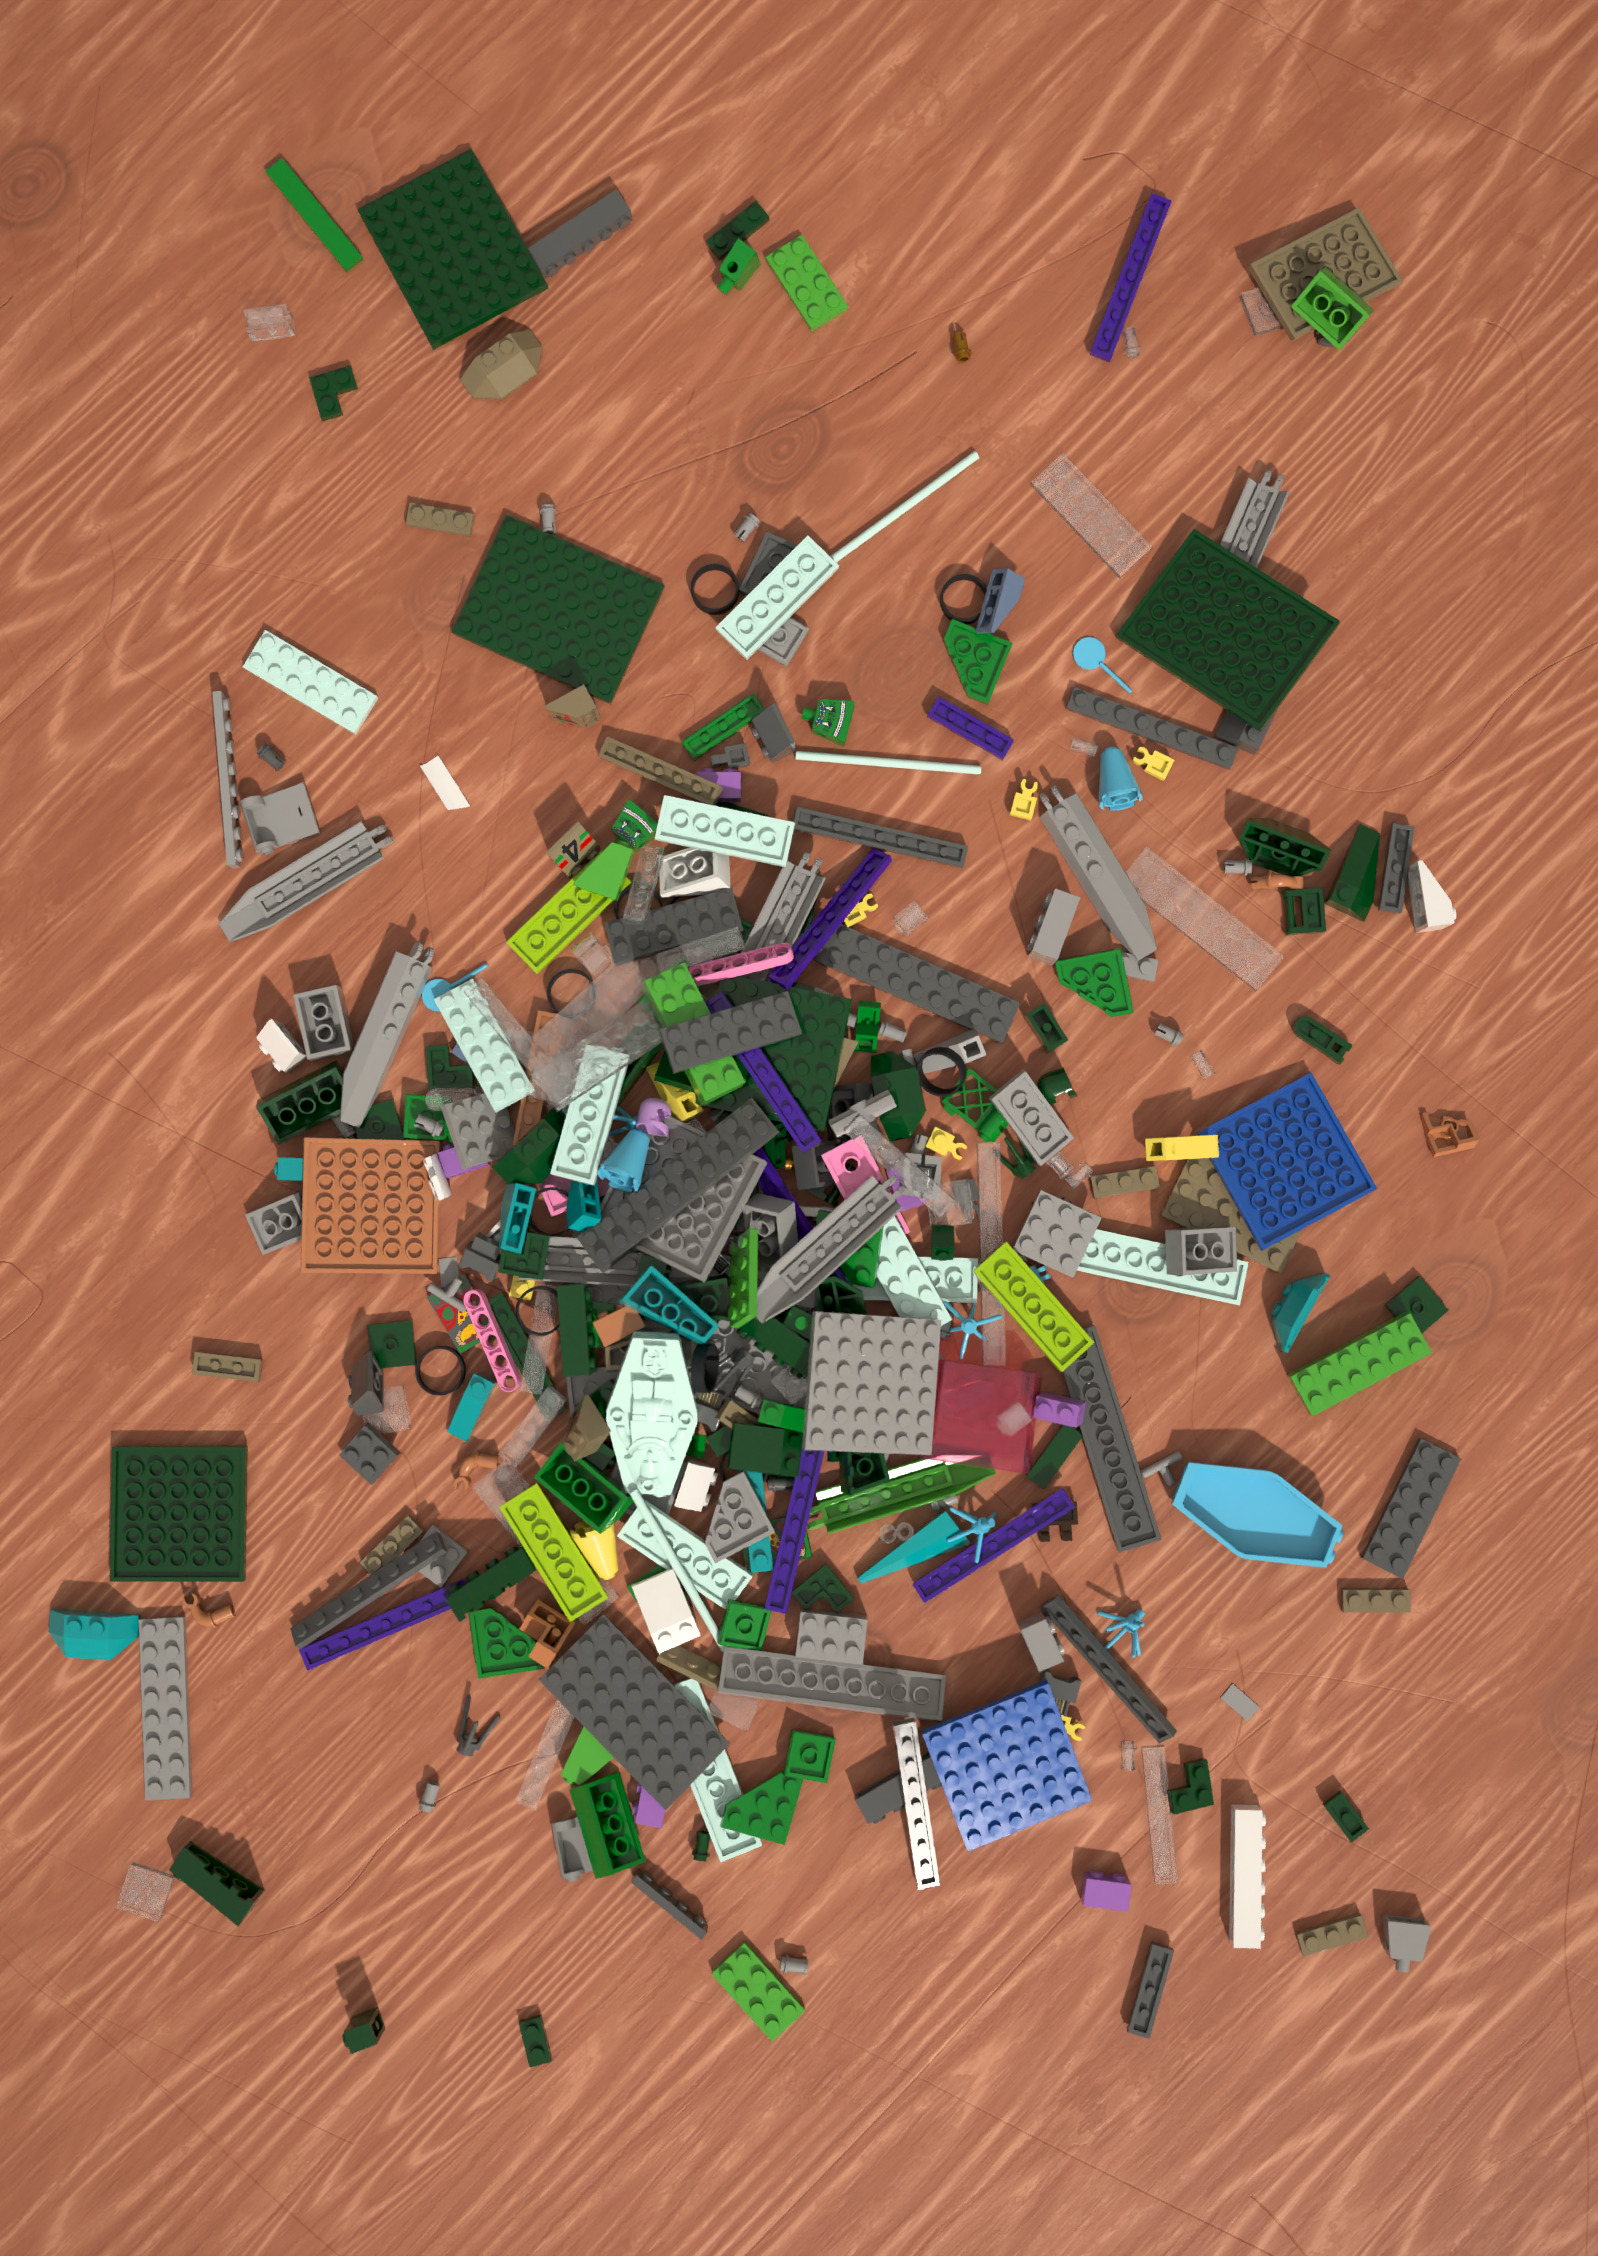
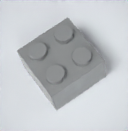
M1039 1612L1017 1622L1039 1672L1064 1662L1062 1654H1065V1651L1058 1637H1053V1633H1056V1630L1048 1616L1044 1617L1042 1612Z

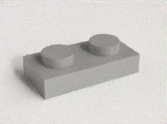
M1122 952L1127 977L1149 982L1155 981L1159 960L1144 957L1138 961L1132 954Z

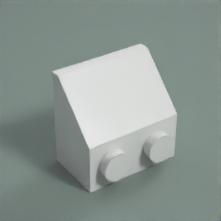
M270 1019L256 1037L260 1042L258 1044L259 1048L264 1054L271 1055L274 1059L272 1064L279 1072L283 1070L286 1073H290L307 1059L304 1049L281 1022Z
M690 1459L674 1506L700 1512L703 1506L708 1507L711 1494L707 1492L710 1485H715L718 1473L714 1472L716 1466Z

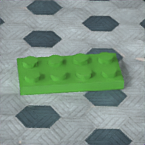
M803 235L798 236L765 257L770 269L811 332L848 310L847 303Z
M753 1228L746 1230L734 1239L729 1246L731 1264L728 1273L731 1276V1285L728 1290L730 1298L728 1318L730 1319V1327L739 1328L757 1316L758 1229Z
M746 1941L742 1942L712 1970L711 1974L772 2042L805 2012V2007Z

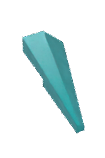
M944 1509L861 1573L857 1579L862 1584L967 1546L971 1542L966 1536L952 1542H947L948 1538L961 1533L962 1530Z

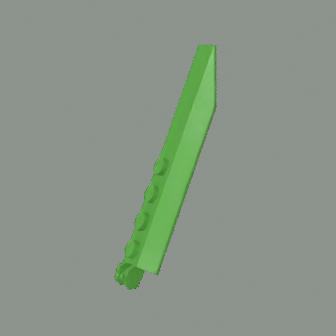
M940 1453L888 1469L891 1481L851 1496L840 1492V1484L816 1491L819 1505L811 1507L809 1517L822 1512L823 1518L808 1523L807 1528L808 1530H814L826 1525L828 1534L957 1495L996 1474L990 1454Z

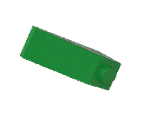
M764 1398L758 1422L803 1432L805 1408Z

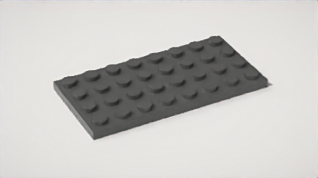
M604 1614L539 1679L665 1810L730 1744Z

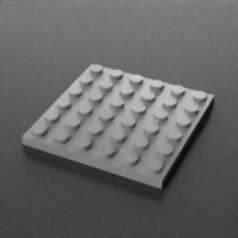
M671 1116L665 1118L663 1123L669 1127L668 1136L647 1135L650 1138L640 1186L706 1133ZM749 1156L635 1249L705 1283L767 1162L757 1156ZM610 1186L600 1204L601 1217L631 1193L620 1191Z
M812 1311L802 1449L931 1455L941 1320Z

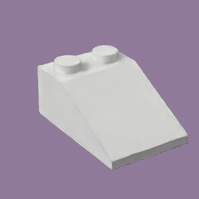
M689 847L659 857L660 896L707 895L731 888L729 855Z
M1421 860L1409 866L1407 880L1416 933L1442 930L1454 924L1456 919L1455 907H1452L1451 900L1425 863Z
M673 1568L631 1585L659 1653L701 1636L695 1617Z

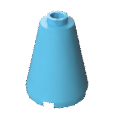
M1108 747L1100 756L1099 807L1103 810L1104 806L1109 807L1110 811L1130 808L1134 806V801L1139 799V802L1142 801V791L1122 750L1117 749V747Z
M639 1128L630 1130L601 1164L597 1172L598 1176L602 1180L604 1177L610 1180L608 1185L620 1191L631 1193L635 1189V1192H637L641 1184L650 1143L647 1132Z

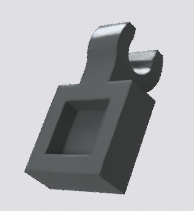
M746 743L724 747L725 754L710 756L712 768L727 764L728 769L750 766Z

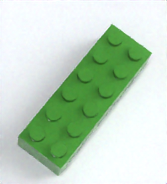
M685 962L643 982L642 989L662 1028L711 1014ZM732 1056L684 1070L702 1106L742 1087L745 1083Z
M1403 1312L1293 1370L1287 1376L1307 1413L1314 1416L1428 1356L1432 1351L1411 1313Z

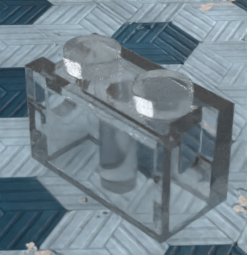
M287 304L243 309L244 316L248 322V325H245L246 332L252 341L295 336L293 315Z

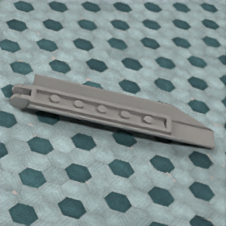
M1266 470L1259 484L1248 478L1220 543L1222 547L1256 568L1261 561L1290 493L1289 491L1279 492L1285 477L1280 474L1273 488L1267 486L1272 476V471Z
M1054 785L1051 787L1052 793L1060 803L1053 807L1048 796L1045 793L1040 794L1042 802L1048 809L1040 816V819L1107 929L1139 961L1157 950L1146 906L1078 794L1076 793L1064 799L1060 790Z
M360 821L248 889L219 923L229 942L276 925L383 860L384 857L380 850L392 844L394 839L392 836L386 837L376 844L373 838L385 833L387 830L386 826L381 825L368 832Z
M808 852L804 853L798 866L787 860L786 867H782L741 953L779 943H788L791 948L793 947L826 880L825 877L817 876L823 859L817 858L811 871L804 869L810 860V853ZM787 952L780 953L778 956L784 955ZM762 957L757 961L764 960L766 957ZM739 963L735 967L741 966L744 963ZM775 967L748 973L740 977L772 983L768 976Z
M419 941L414 943L408 956L395 951L343 1073L340 1121L360 1128L379 1094L432 971V967L428 965L434 955L432 947L425 949L420 961L416 960L421 955L423 944Z
M872 1175L771 1267L757 1289L756 1318L761 1323L802 1301L903 1209L896 1202V1199L908 1188L902 1185L892 1195L886 1191L896 1183L898 1179L896 1175L891 1176L882 1185Z
M525 1235L521 1253H524L527 1235ZM550 1236L544 1279L539 1280L519 1276V1280L632 1286L639 1278L636 1275L641 1254H647L633 1249L603 1273L577 1238ZM671 1267L669 1279H666L673 1284L696 1278Z

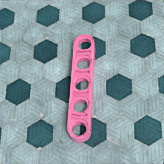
M779 943L691 966L688 970L696 986H701L787 964L792 961L794 954L788 943ZM787 952L784 955L778 956L780 953ZM762 957H766L764 960L757 961ZM739 963H744L741 966L735 967ZM719 968H723L722 970H720V971H718V972H714L715 970H717V969H719ZM702 973V974H701L700 976H698V977H693V976L696 975V974Z
M481 1289L470 1290L464 1296L465 1307L500 1388L505 1392H512L521 1385V1376L485 1293ZM472 1293L479 1296L480 1303L478 1305L471 1303L470 1296ZM480 1314H485L488 1317L489 1322L486 1326L479 1322ZM490 1334L496 1336V1346H491L488 1343L487 1339ZM498 1355L505 1357L506 1365L504 1367L497 1364L496 1358ZM507 1375L515 1379L513 1387H509L505 1383Z

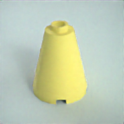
M584 1520L575 1524V1530H570L571 1537L596 1576L603 1578V1580L613 1578L618 1571L614 1524L602 1534H599Z

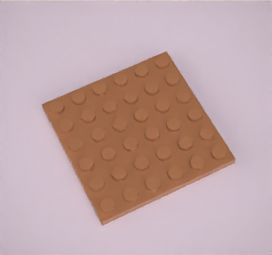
M304 1138L300 1273L437 1274L438 1201L435 1200L428 1180H430V1177L422 1159L436 1153L439 1158L440 1141Z

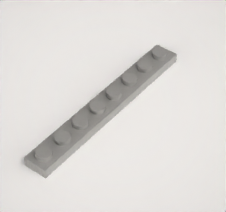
M213 691L226 862L229 867L236 869L241 868L244 856L242 849L239 848V840L242 839L241 828L237 824V818H240L239 806L236 805L235 797H238L237 784L234 783L233 775H236V765L232 762V754H234L235 749L233 741L230 740V732L233 731V725L228 717L231 703L229 697L222 691Z

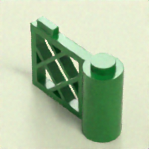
M969 1068L965 1081L971 1075L978 1081V1089L965 1090V1083H963L962 1091H957L944 1098L942 1101L944 1104L943 1109L951 1116L957 1114L979 1132L977 1136L987 1144L989 1141L994 1143L1008 1124L993 1103L982 1104L981 1092L992 1091L995 1093L997 1089ZM980 1083L983 1084L986 1088H981ZM979 1092L980 1104L967 1105L966 1093ZM963 1094L965 1106L955 1107L949 1100L953 1095ZM989 1106L983 1113V1107ZM980 1107L981 1117L975 1123L968 1117L967 1109ZM965 1109V1114L962 1113L960 1110Z

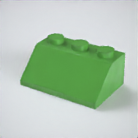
M1326 267L1319 271L1291 306L1338 350L1342 349L1375 311Z

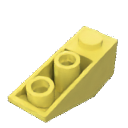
M660 1062L646 1067L661 1099L670 1105L671 1117L685 1123L704 1111L701 1105L695 1103V1093L654 1081Z
M1218 1135L1145 1139L1146 1161L1219 1157Z

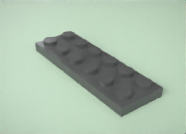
M732 888L604 923L616 966L744 931Z
M786 991L659 1030L674 1074L802 1034L789 993Z
M1421 1438L1418 1439L1361 1556L1362 1559L1402 1579L1404 1578L1461 1458Z

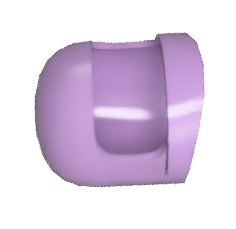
M659 1098L644 1100L639 1108L636 1128L644 1130L647 1134L668 1136L669 1127L663 1121L671 1116L670 1105Z

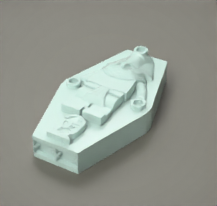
M633 1331L607 1403L606 1421L611 1430L610 1436L625 1493H629L632 1489L637 1488L641 1496L643 1494H653L656 1497H664L672 1493L696 1428L698 1416L697 1403L679 1333Z

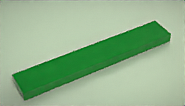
M283 158L265 170L269 178L346 273L363 260L360 253Z

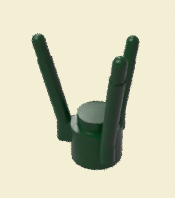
M1007 1137L1004 1138V1141L1017 1159L1013 1162L1015 1167L998 1152L992 1150V1154L1009 1168L1014 1176L1018 1174L1022 1179L1035 1170L1033 1166L1034 1160L1020 1140L1019 1143L1025 1157L1019 1155Z

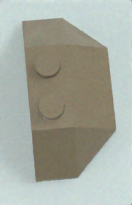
M530 330L509 333L474 358L461 377L460 382L473 399L502 400L537 375L543 347Z

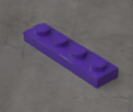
M939 696L927 715L931 720L1002 761L1014 742V739Z

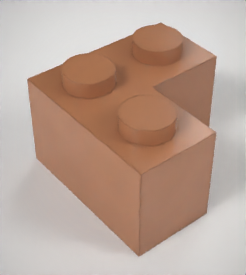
M619 1304L616 1306L617 1311L609 1314L607 1310L595 1316L597 1321L593 1322V1325L604 1347L632 1334L633 1331L646 1327L648 1324L644 1316L623 1304Z
M538 1599L519 1629L537 1640L528 1657L548 1669L575 1622H570L566 1616Z

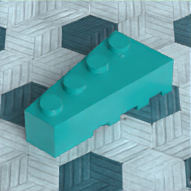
M652 1265L645 1269L618 1301L698 1344L705 1343L719 1327L713 1319Z

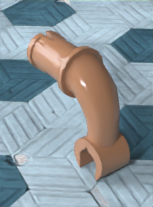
M1271 872L1268 875L1251 877V881H1256V883H1251L1253 890L1264 888L1275 890L1277 887H1288V890L1304 889V877L1288 876Z
M477 1451V1453H471L465 1457L460 1464L459 1476L454 1481L455 1490L459 1489L460 1481L465 1483L464 1491L470 1488L471 1480L468 1476L472 1468L498 1469L500 1456L482 1454L481 1451Z
M192 1593L194 1597L193 1604L189 1603L187 1596L183 1597V1605L190 1609L193 1619L201 1626L217 1628L218 1624L235 1616V1611L231 1604L214 1612L209 1611L205 1613L199 1606L201 1599L197 1593Z

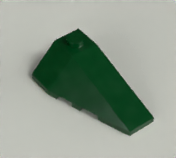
M1361 824L1358 826L1324 902L1325 905L1363 922L1374 902L1380 840L1379 832Z

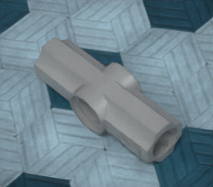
M886 1090L869 1100L865 1099L848 1108V1111L828 1120L838 1138L857 1127L861 1128L876 1120V1117L897 1106L889 1090Z

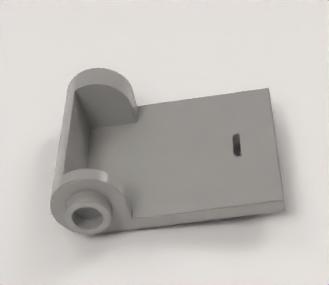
M304 782L264 797L256 795L240 801L256 853L268 855L273 853L276 848L320 833Z
M574 1817L551 1823L561 1879H566V1882H573L580 1879L579 1875L593 1871L578 1818Z

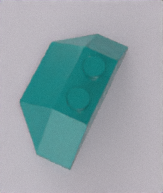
M1319 1273L1294 1280L1290 1284L1287 1283L1281 1293L1283 1298L1280 1303L1277 1302L1272 1308L1271 1314L1273 1316L1270 1319L1280 1351L1289 1352L1329 1280L1330 1274Z
M50 1609L49 1634L66 1658L112 1660L139 1637L140 1614Z

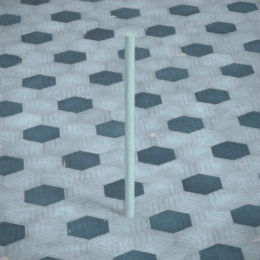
M975 451L969 454L830 557L837 563L978 460V454Z
M796 751V760L981 774V766Z
M637 1488L632 1489L629 1492L631 1498L717 1643L720 1633L719 1628ZM717 1643L720 1650L724 1652V1645H719Z

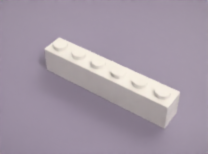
M1231 1804L1229 1941L1233 1948H1261V1941H1264V1928L1261 1926V1918L1265 1916L1264 1904L1261 1903V1895L1265 1894V1883L1262 1881V1872H1265V1859L1262 1858V1849H1265L1266 1842L1265 1836L1262 1835V1826L1266 1825L1265 1812H1262L1258 1805Z

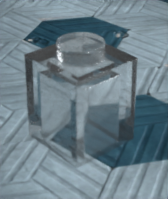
M913 901L894 917L893 921L895 923L893 926L900 935L904 933L908 937L923 925L929 917L916 901Z
M598 942L579 960L596 979L614 962L611 949L606 944L601 946Z
M1018 1401L995 1417L998 1420L995 1424L1003 1435L1007 1433L1009 1436H1012L1032 1421Z

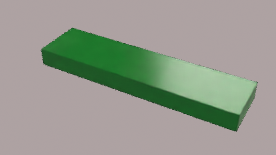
M752 693L681 741L693 761H695L750 724L752 719L765 709L754 693Z

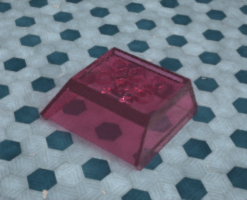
M938 1359L932 1454L919 1455V1458L1029 1474L1037 1419L1033 1418L1036 1396L1040 1394L1042 1374Z

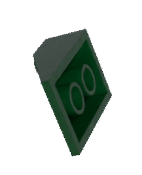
M733 1423L727 1468L783 1477H798L803 1432Z

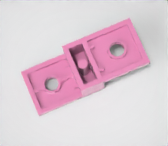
M861 1134L821 1155L844 1201L872 1175L879 1184L882 1185L885 1182ZM849 1158H854L858 1163L854 1171H848L845 1168V1162ZM888 1188L886 1191H887L890 1195H892L890 1189ZM899 1212L895 1217L906 1235L910 1230Z

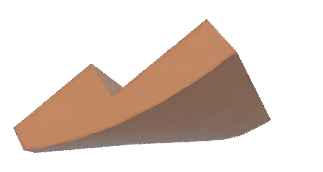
M1427 1112L1421 1114L1425 1136L1433 1158L1472 1149L1477 1145L1479 1138L1471 1121L1464 1119L1455 1120L1448 1116H1443L1442 1118L1432 1117Z

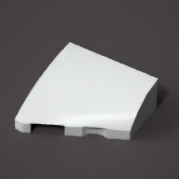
M437 1153L422 1159L430 1177L428 1182L435 1200L439 1201L451 1196L452 1192Z

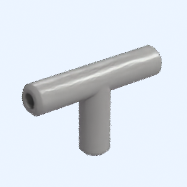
M455 1277L447 1291L433 1283H430L427 1287V1291L461 1312L467 1310L464 1302L454 1297L462 1284L460 1278Z
M1177 1451L1140 1470L1143 1478H1146L1160 1471L1166 1485L1171 1486L1175 1481L1168 1466L1176 1463L1183 1457Z

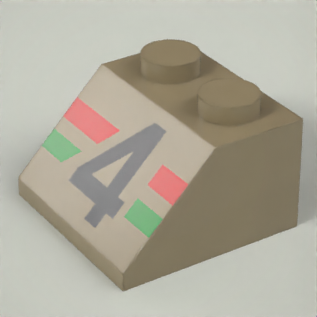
M584 684L545 705L552 720L579 728L585 726L587 728L592 727L601 718Z
M577 822L546 853L551 861L570 878L572 875L575 876L583 869L582 866L599 853L600 846L584 827Z
M588 1394L582 1398L571 1414L563 1442L566 1452L571 1455L574 1462L597 1452L611 1432Z

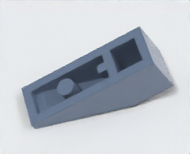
M1008 568L992 569L976 633H994L1020 600L1025 578Z

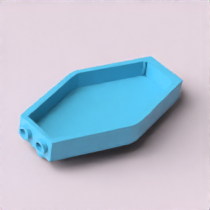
M1187 1461L1171 1501L1172 1505L1235 1555L1244 1559L1326 1568L1328 1563L1331 1564L1336 1553L1333 1551L1336 1542L1340 1543L1344 1530H1341L1343 1525L1278 1474L1265 1469Z

